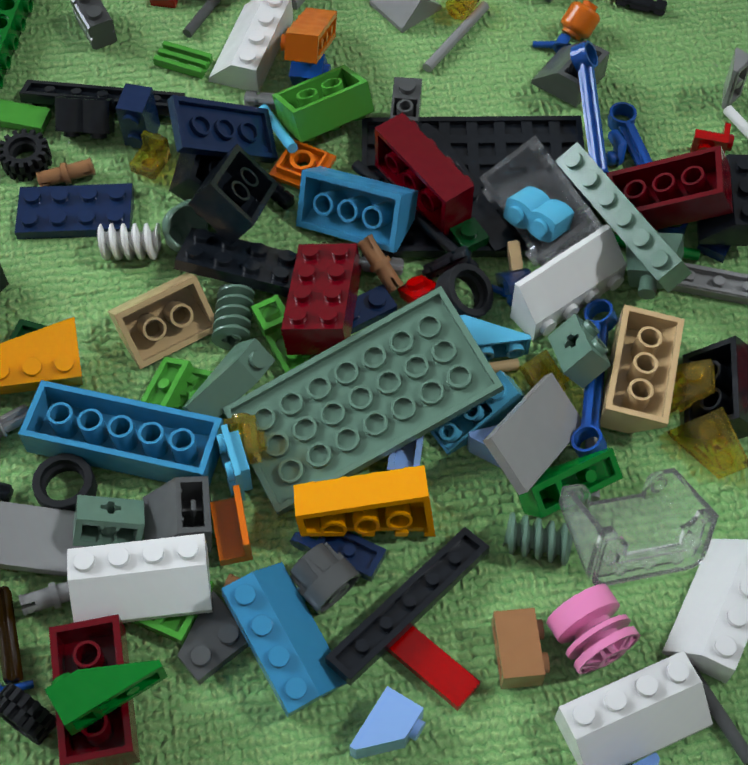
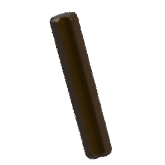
M7 586L0 587V663L3 681L6 684L9 682L14 684L23 680V671L12 593Z

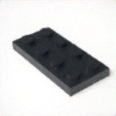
M192 227L175 258L174 269L232 284L245 285L252 289L288 298L297 254L290 250H280L268 247L262 243H252L238 239L231 245L217 233Z

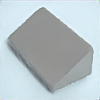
M736 48L724 83L721 106L723 109L741 96L748 76V53L739 48Z

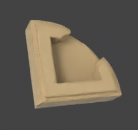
M518 240L508 241L507 256L509 270H520L523 268L520 242Z

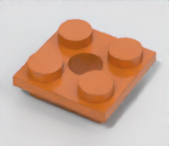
M293 139L298 145V150L295 153H289L285 149L269 175L280 183L300 189L303 169L318 166L331 168L336 161V155ZM302 162H307V163H308V164L305 165V166H299V165H297V164H300V163H302Z

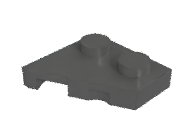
M214 591L211 592L213 612L197 616L177 655L180 662L199 685L249 647L232 613Z

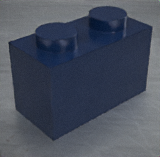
M125 83L115 108L124 144L133 148L151 150L160 128L152 87Z

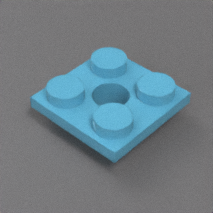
M227 424L221 425L222 434L216 435L221 462L226 470L231 496H233V486L239 485L242 500L244 501L246 500L244 491L252 490L253 487L250 468L239 430L229 432Z

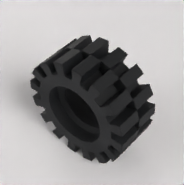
M21 129L19 134L17 130L12 131V137L7 134L4 136L5 141H0L1 165L6 175H10L11 179L15 180L18 177L19 181L24 182V178L27 177L28 181H32V176L36 175V172L48 170V166L52 165V155L47 140L43 137L42 133L39 132L37 134L36 130L33 129L29 133L27 129ZM23 152H34L27 158H16Z
M9 682L0 692V717L37 745H41L56 726V717L29 694Z

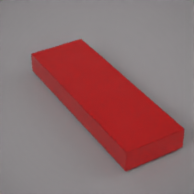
M414 626L387 650V652L457 711L480 686V681Z

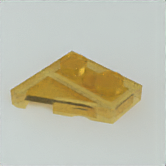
M711 359L677 365L670 414L677 409L681 413L691 407L695 401L702 400L715 392L714 364Z
M723 407L667 431L674 441L718 479L748 467V458Z

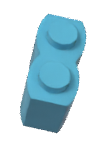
M526 186L507 198L503 217L513 226L527 229L538 240L552 242L570 230L575 212L566 203L557 199H550L542 190Z

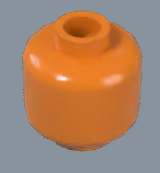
M584 0L582 3L578 1L572 2L561 19V24L564 27L562 31L577 41H580L581 38L588 39L600 22V16L595 12L598 7L588 0Z

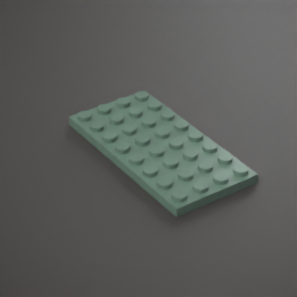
M442 286L228 404L223 407V410L233 430H239L244 451L278 516H281L295 508L293 485L352 476L502 392L504 387Z

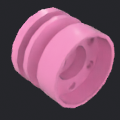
M606 584L592 586L574 595L555 609L546 622L559 643L564 644L574 641L567 649L566 655L571 660L576 659L573 666L580 675L590 673L613 663L623 656L641 636L634 626H629L631 620L626 614L612 617L619 609L620 604Z

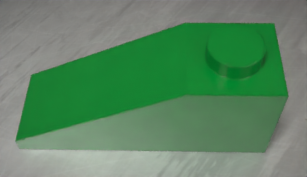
M607 448L548 468L527 493L518 495L524 514L544 518L622 479L623 476L613 448Z
M160 660L77 669L72 673L67 672L59 675L52 681L51 686L44 690L64 726L73 736L168 676Z

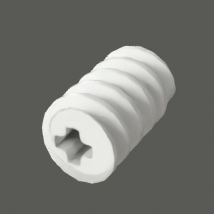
M102 223L99 224L97 233L98 247L104 260H109L112 254L116 260H121L123 255H125L126 259L132 260L135 253L139 260H144L147 254L151 260L157 258L161 248V228L159 223H156L154 231L150 230L148 223L144 224L142 231H139L136 223H133L131 231H127L125 223L121 224L119 231H116L114 224L110 223L107 232H104Z

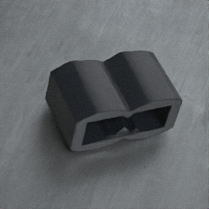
M67 95L55 97V131L64 132L66 137H80V132L90 133V138H107V134L115 132L114 99Z

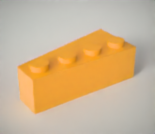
M74 317L0 343V395L35 391L41 380L67 386L83 385Z
M425 465L293 485L295 518L301 536H345L347 531H355L358 534H362V537H375L376 531H394L395 537H408L409 531H423L424 537H436Z

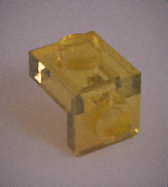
M144 130L141 134L143 145L131 160L129 166L131 172L155 180L171 158L167 138L162 135Z
M547 349L519 366L520 371L531 388L543 376L549 373H553L564 391L567 389L565 383L571 380L566 375H562Z
M238 413L234 414L231 418L224 419V425L227 424L229 432L239 430V434H244L245 454L249 462H263L262 451L267 450L265 431L260 432L256 416Z

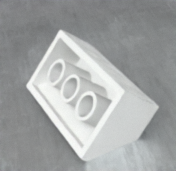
M251 0L245 4L209 76V82L247 91H257L259 93L280 49L281 36L285 34L293 21L292 0Z
M608 224L602 226L515 283L510 318L526 334L531 336L532 341L541 335L547 336L559 323L569 319L574 313L577 314L580 309L591 301L600 299L608 290H616L623 283L627 264L612 228Z
M204 533L67 549V581L74 623L119 614L123 623L213 612L209 556Z
M748 539L710 540L662 650V654L669 657L684 650L691 664L696 666L698 671L726 684L736 671L748 641Z
M684 650L559 706L554 718L578 765H629L713 725L702 681Z

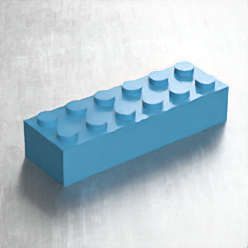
M41 380L18 435L26 451L48 457L61 453L75 454L82 457L90 466L166 483L175 477L208 476L210 486L220 456L216 435L222 434L221 425H223V420L218 417Z

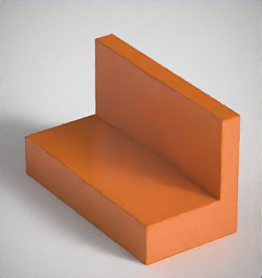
M239 485L233 486V498L210 502L221 566L253 560Z

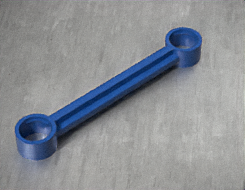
M587 40L572 46L570 56L575 69L578 71L588 154L607 175L609 171L607 168L594 68L598 66V55L594 45Z
M618 102L613 104L609 110L608 127L611 130L617 129L621 132L628 144L627 149L636 166L653 162L634 125L637 116L635 107L627 102ZM623 115L628 117L630 120L622 121L618 120L614 116ZM688 223L681 224L682 226L658 229V232L681 233L684 235Z
M596 299L585 307L583 314L585 320H591L598 328L600 333L597 336L607 347L608 331L615 327L618 318L610 301ZM601 312H609L601 320H592L594 316ZM605 371L584 388L581 426L571 436V444L579 458L607 449L606 440L600 430ZM591 437L599 438L594 446L587 449L579 448L584 440Z

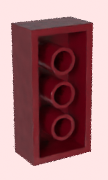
M402 112L375 127V166L392 184L419 191L416 209L446 236L449 235V228L471 218L474 193L473 181L456 167L454 161L449 156H445L438 149L433 139L426 137L414 120H410Z
M721 145L607 173L612 182L655 230L733 213L730 165Z
M357 243L299 244L281 327L287 355H318L351 336L362 270Z
M119 614L49 627L53 680L61 674L72 673L77 669L129 663L126 629ZM133 699L73 736L66 729L56 712L60 765H129L140 762Z

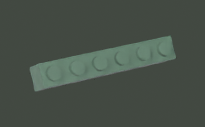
M578 142L555 161L668 293L692 274L679 256Z

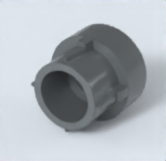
M327 542L325 544L320 543L310 549L297 561L290 571L291 579L300 588L298 592L318 614L325 612L339 601L356 584L361 576L341 552L337 554Z

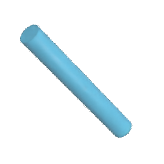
M262 104L259 108L268 109L273 132L289 153H295L298 150V145L268 105Z

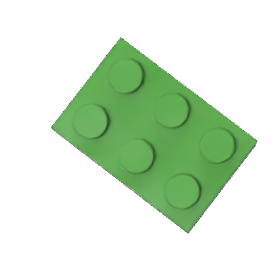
M345 64L272 95L280 123L301 143L313 141L318 135L325 132L336 131L342 125L351 121L362 120L367 114L375 111L368 81Z

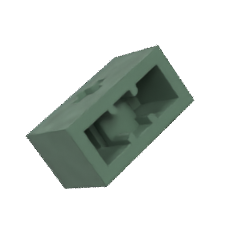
M574 313L547 337L563 374L583 389L608 369L611 364L606 355L608 348L597 336L600 333L598 328L591 320L586 319L584 321Z
M77 495L73 520V546L89 547L142 541L145 526L144 500Z

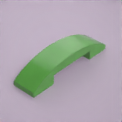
M278 294L251 306V311L283 374L311 359L310 355H287L281 332L285 306Z

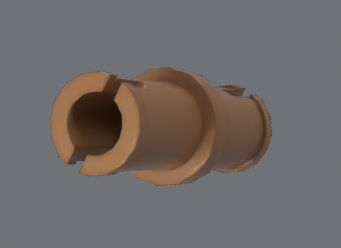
M91 157L70 164L63 162L60 163L59 167L36 172L40 187L54 186L61 183L68 185L72 184V180L96 175Z
M372 234L357 243V246L371 265L369 267L370 271L376 273L388 293L395 291L396 287H401L404 284L391 266L389 255H384Z

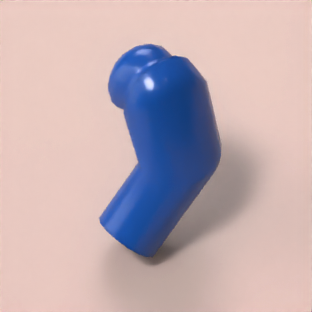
M614 129L608 133V139L613 146V151L606 152V161L609 167L614 165L618 167L624 162L628 145L621 132Z

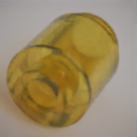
M447 0L446 9L451 17L464 20L469 16L479 0Z

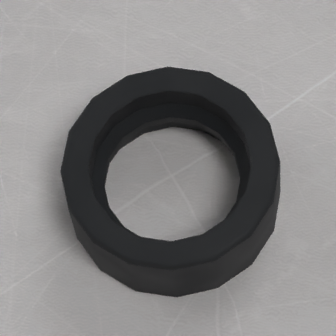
M468 263L458 264L445 271L438 278L435 289L442 286L459 315H468L478 319L491 309L494 301L493 288L489 278L477 266ZM456 278L461 279L471 289L474 297L473 309L468 308L458 298L455 291Z
M61 453L49 457L38 466L33 474L32 488L34 496L41 507L75 511L77 495L96 496L98 485L91 466L82 457L75 454ZM66 471H74L83 477L84 485L73 497L66 500H53L47 495L46 487L56 475Z

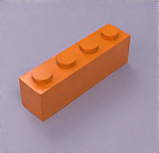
M306 7L298 15V18L293 21L292 25L287 28L285 34L281 36L280 48L281 51H285L284 60L317 64L336 37L337 11Z

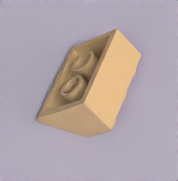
M188 272L108 311L120 338L139 369L213 333L214 313L197 276Z

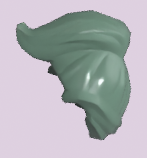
M187 199L171 208L162 221V231L166 244L177 253H179L192 227L208 229V222L198 216L188 204L191 199Z

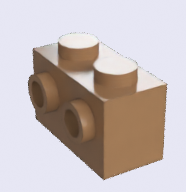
M535 608L493 611L491 626L501 689L542 686L546 673H550V661L548 653L542 652L540 640H544V625L542 619H536Z

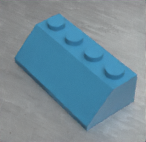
M323 166L303 169L296 226L356 243L372 234L381 250L395 253L415 220L419 191Z
M282 562L253 571L221 588L222 597L287 718L347 684L345 680L325 663V657L331 650Z

